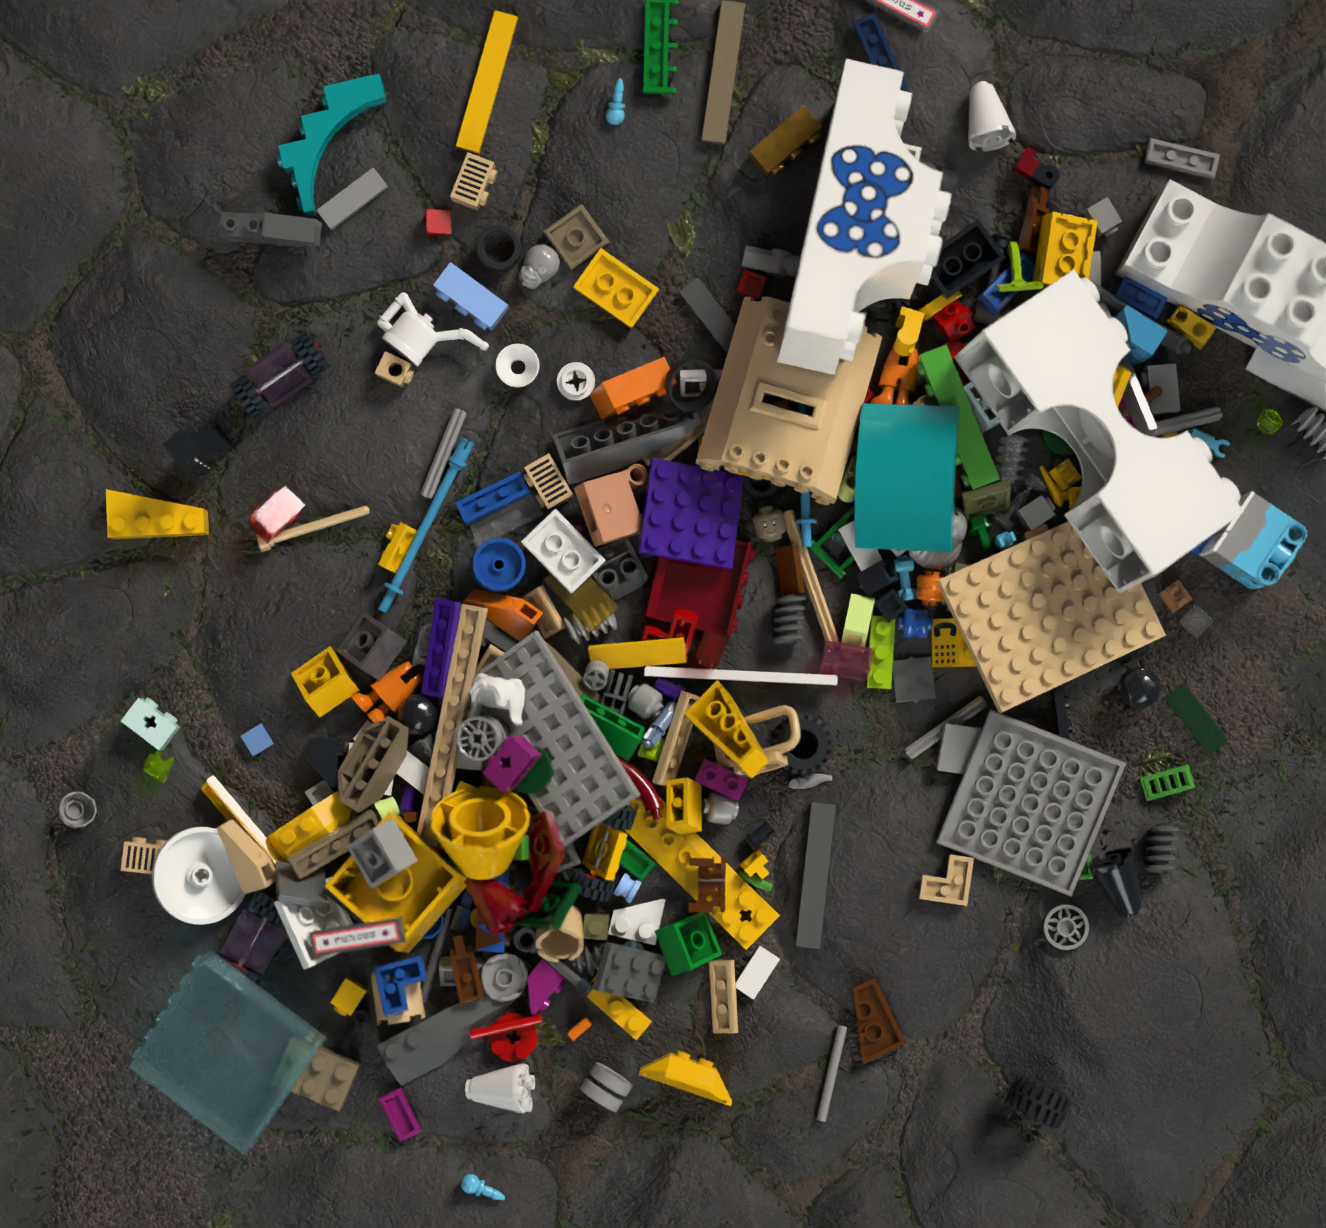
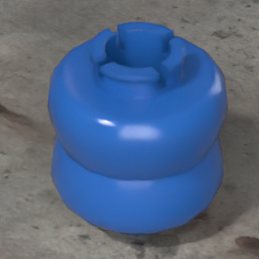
M907 608L903 611V616L898 615V631L902 630V635L905 638H926L928 631L932 632L933 617H928L926 609L914 610Z

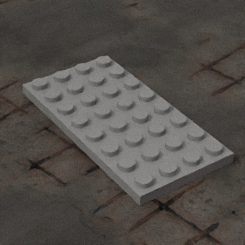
M538 631L531 633L475 674L474 679L479 673H483L487 676L506 680L520 679L525 688L524 706L521 714L522 726H515L511 722L508 709H498L483 705L480 716L493 715L498 717L505 723L509 736L522 735L530 744L544 749L550 756L553 768V777L550 784L544 790L528 795L540 813L543 811H553L564 847L640 796L637 788Z

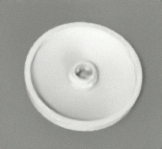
M193 827L180 831L164 843L155 858L152 869V885L155 895L161 906L170 915L181 921L191 924H210L220 921L230 915L240 905L245 896L217 829Z

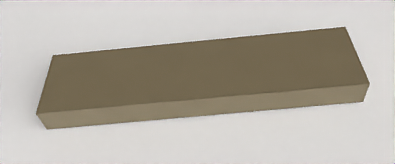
M369 809L287 857L296 878L301 880L348 852L347 846L379 824L374 811Z

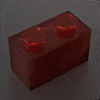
M286 486L279 491L277 489L273 490L267 496V502L263 505L257 504L249 513L251 517L247 524L267 544L295 521L305 508V505Z
M705 630L695 659L699 660L698 665L708 669H712L713 666L717 667L728 638Z

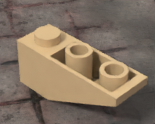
M230 819L216 827L244 894L264 889L276 882V870L270 856L235 819Z

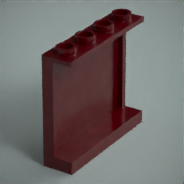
M736 540L733 566L730 570L659 557L645 617L672 623L675 611L677 609H686L698 615L695 629L730 637L731 632H736L739 620L734 618L736 609L741 610L744 596L740 595L741 587L747 586L749 572H745L747 562L752 563L755 549H751L752 543Z

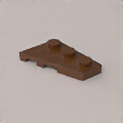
M873 977L852 987L862 1064L906 1044L876 979Z

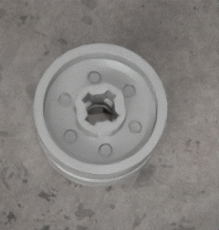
M496 716L471 717L460 725L457 732V745L460 752L470 760H488L493 755L499 753L502 749V742L509 737V732L505 723Z
M596 1062L589 1072L594 1079L586 1077L580 1086V1090L607 1109L617 1112L623 1103V1100L617 1094L627 1096L633 1085L612 1069Z

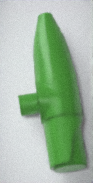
M739 871L738 874L745 881L754 885V887L761 888L767 892L771 891V883L755 875L750 877L746 872Z

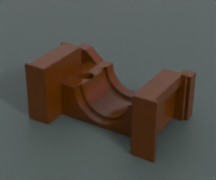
M689 856V866L699 867L698 902H688V913L711 912L713 914V906L720 907V912H725L726 858H721V863H714V856L712 858H691ZM712 868V873H708L707 869ZM707 896H711L712 900L707 901Z

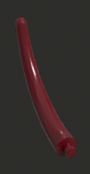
M617 757L640 793L639 797L646 813H651L653 820L661 819L660 810L664 806L653 785L638 769Z

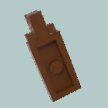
M1032 187L1019 238V249L1031 255H1037L1042 217L1049 213V209L1046 208L1049 190L1044 187Z
M463 935L454 936L455 949L450 950V961L460 1004L485 999L472 946L465 945Z

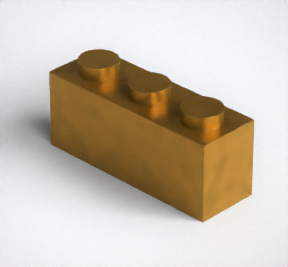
M803 105L750 150L749 157L767 178L772 173L776 176L785 168L784 163L790 158L795 160L803 152L802 147L807 143L812 145L821 137L822 125Z

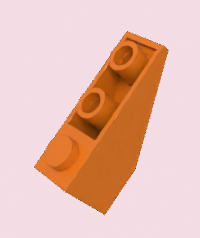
M473 589L463 601L466 605L487 608L486 619L519 642L529 636L543 614L542 611L524 599Z

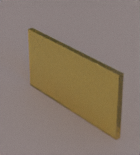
M549 574L544 579L546 584L591 631L619 608L591 577L572 594L552 574Z

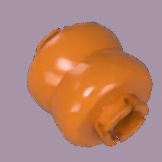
M925 571V576L919 575L916 579L917 589L915 591V598L922 600V605H928V602H930V606H936V601L942 602L944 599L936 582L943 577H939L940 572H933V575H931V571Z

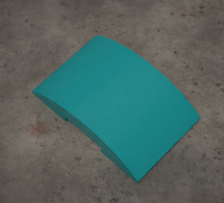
M863 403L856 461L855 548L952 552L955 469L958 451L960 407Z

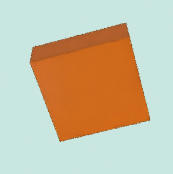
M587 1016L582 1018L568 1030V1036L574 1041L592 1025V1022Z

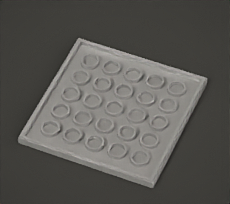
M990 709L936 843L1065 895L1072 896L1126 763Z

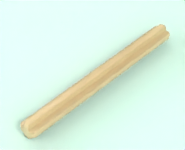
M787 510L783 512L786 530L791 545H798L802 576L826 645H836L839 643V639L807 547H802V533L799 524H795L797 519L794 511Z

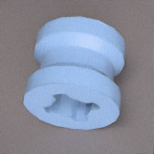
M625 873L613 894L625 897V900L630 903L642 882L638 880L633 881Z

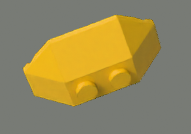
M339 790L267 837L268 841L287 863H289L287 857L349 822L352 809L339 801Z
M677 1051L676 1054L670 1052L640 1067V1076L728 1106L732 1104V1099L724 1082L711 1061L700 1058L698 1062L690 1059L691 1055Z

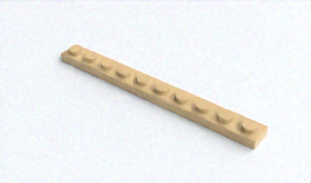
M462 604L417 830L418 836L428 845L441 847V843L433 833L431 815L435 806L452 793L460 753L457 745V732L467 717L471 697L469 693L474 681L488 610L487 608Z

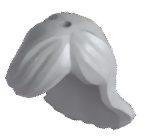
M955 506L952 552L909 550V555L917 564L929 570L936 569L947 572V566L959 556L962 540L967 531V520L961 509Z

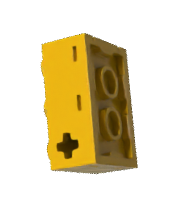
M1057 212L1044 215L1041 223L1033 282L1040 281L1043 284V288L1046 289L1073 270H1075L1080 279H1089L1098 221Z

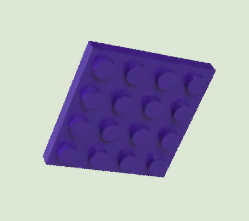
M657 458L650 459L638 553L726 570L732 569L744 480L743 475L717 470L706 471L697 466Z

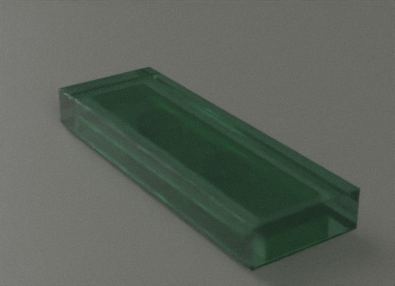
M1184 683L1164 697L1165 701L1208 755L1228 741L1227 737Z

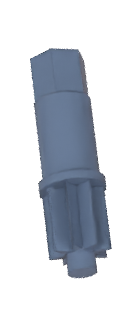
M669 701L654 723L650 725L642 739L645 741L643 743L644 747H655L660 738L665 734L676 709L677 703L675 701Z

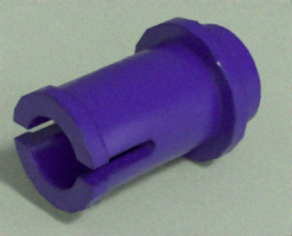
M658 677L654 687L661 694L673 698V701L679 699L681 691H685V687H682L681 683L677 685L661 677Z
M402 786L400 807H398L400 815H404L405 812L416 811L414 809L417 793L415 787Z

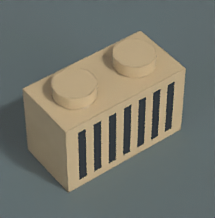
M467 152L450 195L451 200L476 211H479L481 205L485 206L489 193L486 192L489 183H494L498 173L495 170V163Z
M549 453L524 467L527 473L523 477L529 487L535 486L539 494L535 495L541 508L546 506L550 511L574 497Z
M132 837L131 841H125L121 871L152 874L155 858L166 840H156L155 844L146 843V838Z

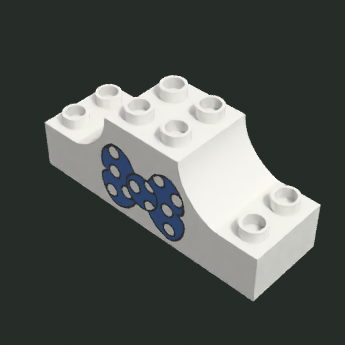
M846 59L834 103L777 362L834 375L840 359L853 360L856 344L859 343L865 314L858 313L872 303L884 299H910L916 283L928 286L932 268L936 266L942 238L939 237L942 222H945L951 193L939 191L943 172L933 170L919 162L906 149L900 139L903 123L906 121L912 93L900 90L903 77L902 71Z
M1169 180L1158 192L1115 274L1122 278L1127 276L1165 296L1168 298L1167 302L1178 307L1181 305L1223 332L1254 348L1258 347L1326 383V243L1269 213L1267 215H1251L1218 205Z

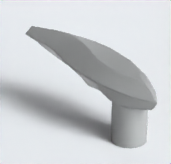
M803 774L793 778L787 787L806 789L833 779L831 775Z

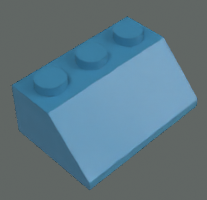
M1128 305L1123 307L1113 317L1124 326L1127 332L1128 340L1126 344L1130 349L1127 355L1131 365H1140L1151 357L1168 331Z

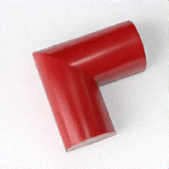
M677 609L669 631L646 624L641 641L684 637L687 655L698 615L690 610Z

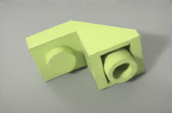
M851 593L840 648L864 653L875 598Z

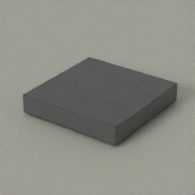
M277 862L275 867L277 901L318 908L326 907L325 869L319 868L298 880L289 863Z

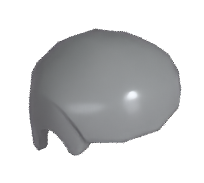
M84 792L68 793L61 799L58 806L60 819L72 828L87 826L94 820L97 813L94 799Z

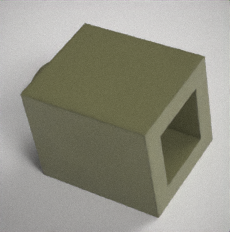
M585 912L583 938L607 940L609 914Z

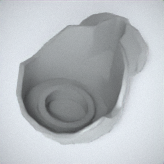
M536 245L529 249L519 273V281L522 286L535 289L556 274L559 270L560 260L555 250L547 245Z

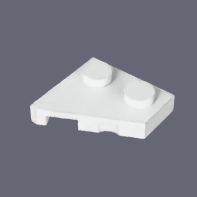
M658 899L614 910L608 934L655 945L657 938L655 930L659 929L666 899Z

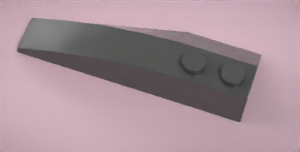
M678 408L665 410L662 415L657 416L645 413L641 414V418L628 420V417L625 416L619 417L617 422L606 423L605 420H599L553 434L552 438L568 485L604 475L637 462L680 439L699 426L701 420L697 411H684Z
M483 990L485 999L460 1004V1001L379 1042L377 1047L386 1065L402 1086L444 1064L471 1040L469 1030L487 1026L517 998L501 1002L492 999Z

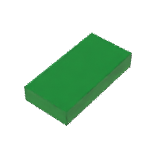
M626 839V846L622 851L619 864L642 882L656 862Z

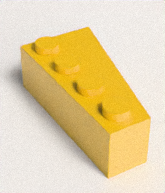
M106 489L108 538L133 539L209 535L208 511L203 508Z

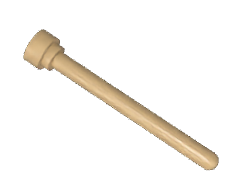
M362 506L274 534L264 531L256 534L261 552L271 550V547L275 546L277 542L368 515L370 509L367 506Z

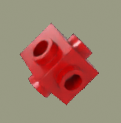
M957 300L933 315L940 332L951 343L975 328L971 319L974 317L973 312L967 305L963 306Z

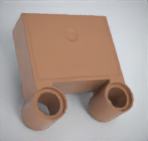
M634 464L621 472L584 482L574 488L594 547L640 534L643 513L641 515L639 513L632 489L640 486L647 480V471L642 465ZM630 473L635 476L636 481L632 480Z

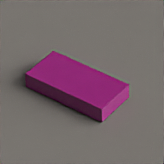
M401 1087L379 1098L399 1142L422 1132Z

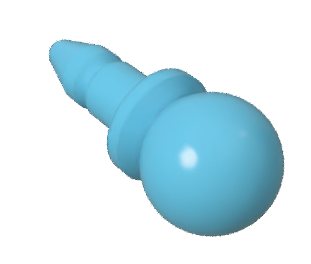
M621 78L617 80L614 86L613 102L608 103L610 108L606 112V119L612 125L622 123L625 117L623 111L625 104L621 103L624 90Z
M467 1174L461 1180V1188L468 1194L475 1193L476 1196H479L482 1193L494 1200L505 1199V1196L500 1191L494 1190L487 1185L484 1186L485 1180L480 1181L474 1174Z

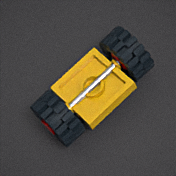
M626 805L592 829L582 861V865L591 871L574 868L569 882L576 883L581 887L578 895H584L583 897H590L593 900L597 899L599 901L610 900L615 884L614 877L618 871L622 851L626 846L627 834L618 828L621 830L632 829L637 813L635 808Z

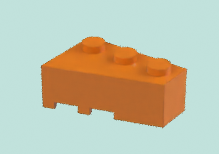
M665 357L602 382L590 394L601 420L614 414L624 413L636 404L638 406L649 402L650 398L658 395V397L666 395L665 378L670 367ZM673 378L671 387L677 383L675 378Z

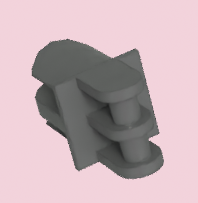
M611 669L601 704L623 715L633 675L628 676L622 697L618 695L624 677L622 673H619L614 694L609 693L615 670ZM606 697L613 699L611 706L604 704ZM616 700L623 702L621 709L614 707Z

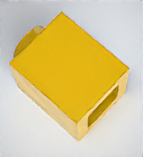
M348 976L330 1003L334 1005L333 1009L343 1016H346V1014L351 1016L365 996L368 988Z

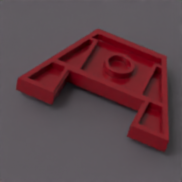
M543 811L530 817L528 828L524 834L529 835V862L534 876L532 883L524 890L529 912H538L565 855L564 845L560 839L558 824L555 821L553 811Z

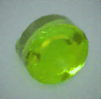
M1264 409L1256 419L1257 428L1266 435H1273L1283 425L1281 416L1271 409Z

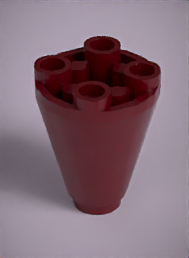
M468 877L464 882L483 922L493 936H498L501 933L503 935L508 934L514 928L513 922L529 913L526 899L494 878L477 880Z

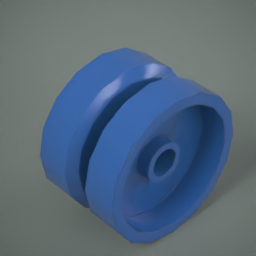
M493 538L485 541L478 547L472 560V573L475 581L481 588L492 593H504L512 590L519 584L525 572L526 560L523 551L516 543L506 538ZM496 561L498 563L503 562L504 565L502 569H496L494 563Z

